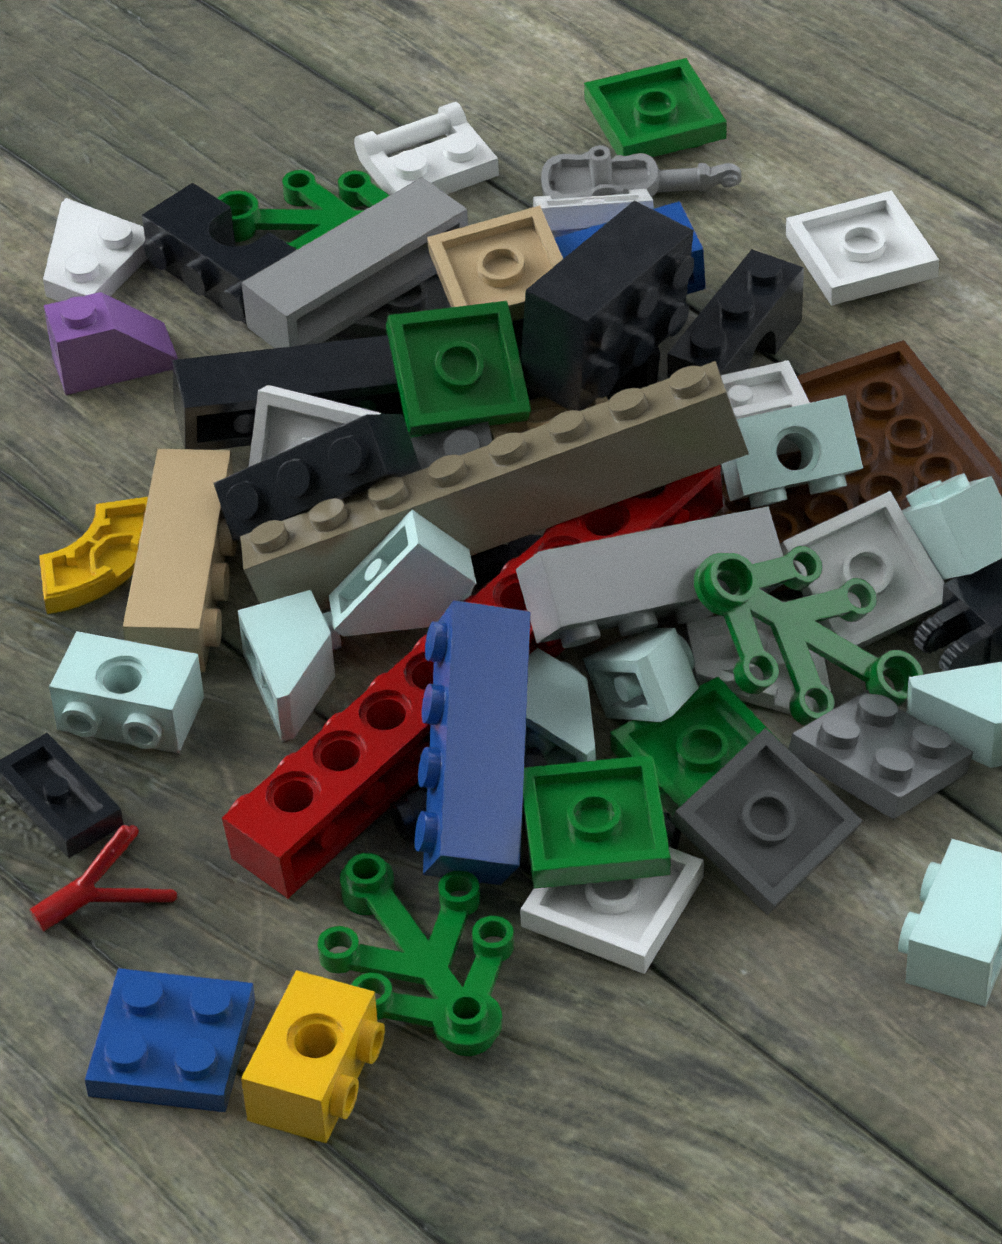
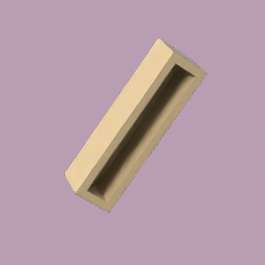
M158 449L123 622L124 638L126 641L196 653L199 657L200 671L205 672L209 648L219 647L221 642L222 616L221 610L216 608L217 602L227 601L229 595L230 574L228 563H224L225 556H235L237 541L232 540L213 484L233 474L231 450Z

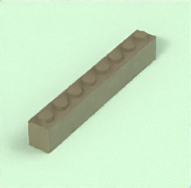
M716 361L701 367L688 366L676 371L666 380L641 389L630 388L622 390L612 396L609 401L582 411L571 410L560 413L551 419L549 423L522 433L512 432L503 434L495 438L487 446L462 455L441 457L429 467L406 476L387 477L376 482L368 490L343 499L333 498L322 501L303 514L284 521L272 520L257 526L251 533L240 536L243 568L260 604L311 590L320 611L330 608V593L411 510H414L468 548L472 556L748 455L749 452Z

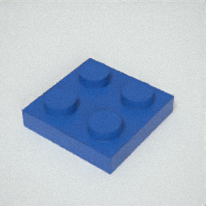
M118 968L85 1077L88 1097L226 1112L255 1004L253 983Z

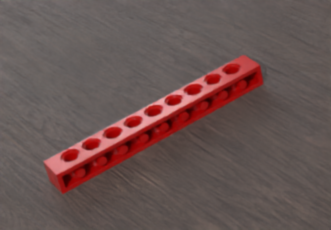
M721 465L547 528L539 540L519 557L508 561L498 576L476 595L469 596L463 602L527 611L516 569L539 551L711 518L723 507ZM530 622L529 655L539 648L556 658L566 649L563 648L561 639L537 644ZM427 634L420 638L412 651L392 669L378 675L371 682L368 689L344 711L331 716L324 724L322 730L297 752L287 755L279 763L276 770L254 790L240 796L222 817L231 859L287 899L390 807L392 802L397 801L418 782V770L422 751L425 747H430L431 724H424L422 722L423 697L427 685L433 684L434 662L427 661L425 658Z

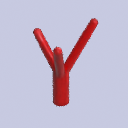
M122 825L82 876L31 907L29 911L39 928L44 932L90 902L171 903L177 899V892L173 889L96 888L94 886L139 834L137 826Z

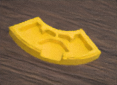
M148 497L96 504L92 524L77 541L58 551L39 555L47 614L66 611L92 602L108 594L133 575Z

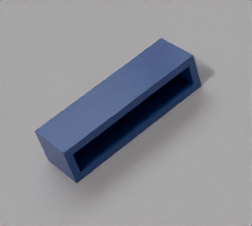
M453 600L438 622L432 621L429 626L425 643V658L427 661L434 662L433 684L427 685L423 697L422 722L424 724H431L430 747L423 749L418 770L419 786L427 788L426 811H421L415 830V849L418 852H424L423 875L443 877L451 871H467L472 873L480 883L501 885L520 866L531 615L529 611Z

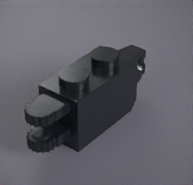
M1002 558L972 574L955 577L944 583L942 610L935 613L932 618L928 617L926 621H923L922 625L918 626V630L914 632V644L925 654H931L939 648L942 649L948 646L938 662L940 664L939 667L943 671L1002 662Z

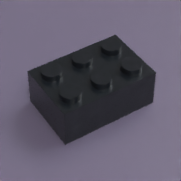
M634 200L528 287L525 292L521 366L526 387L570 411H582L598 397L604 398L607 396L615 383L634 366H641L647 360L651 351L668 336L673 337L677 335L686 323L689 314L686 297L688 280L694 268V259L691 257L694 230Z

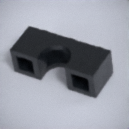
M195 183L189 184L142 214L145 236L143 246L149 261L156 268L166 270L185 283L193 293L200 296L203 295L224 309L235 321H242L246 325L242 282L296 251L295 248L270 232L251 244L235 247L231 207Z
M751 249L667 353V379L682 368L688 366L701 367L716 361L720 375L747 370L750 367L756 348L776 355L802 321L804 267Z
M366 414L213 484L232 540L241 541L240 536L251 533L257 526L272 520L284 521L310 511L322 501L333 498L343 499L368 490L376 482L387 477H403L422 469L402 414Z

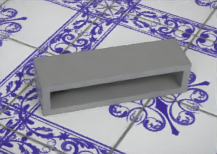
M424 178L417 179L243 281L242 291L247 328L274 348L324 342L437 274L429 253L427 237L468 226L467 208Z
M769 507L539 551L516 569L527 611L531 612L530 622L536 643L561 639L563 648H570L597 640L601 637L600 630L618 627L621 636H627L656 627L658 625V618L675 615L678 624H685L713 615L714 613L709 611L700 602L695 592L694 575L696 569L707 557L715 553H737L747 558L752 564L783 557ZM717 579L720 586L730 594L728 585L724 581ZM778 584L762 590L769 594L771 591L778 588L782 584Z

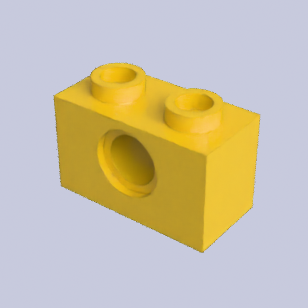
M295 971L241 1078L247 1121L327 1143L338 1118L347 1119L354 1108L359 1088L358 1077L364 1064H373L377 1060L383 1045L385 1026L377 1020L375 991L302 971Z

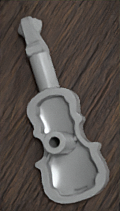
M603 145L594 146L588 152L581 155L559 154L553 156L546 161L541 172L543 196H551L552 199L629 194V190L647 189L651 197L661 192L692 190L703 192L718 184L728 188L734 187L741 182L742 178L740 168L733 163H725L714 167H709L706 163H699L697 168L659 170L654 159L647 154L616 155L611 159L610 149Z

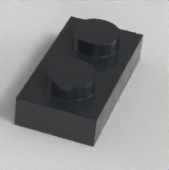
M48 733L43 734L0 759V787L68 858H71L124 825L121 808Z

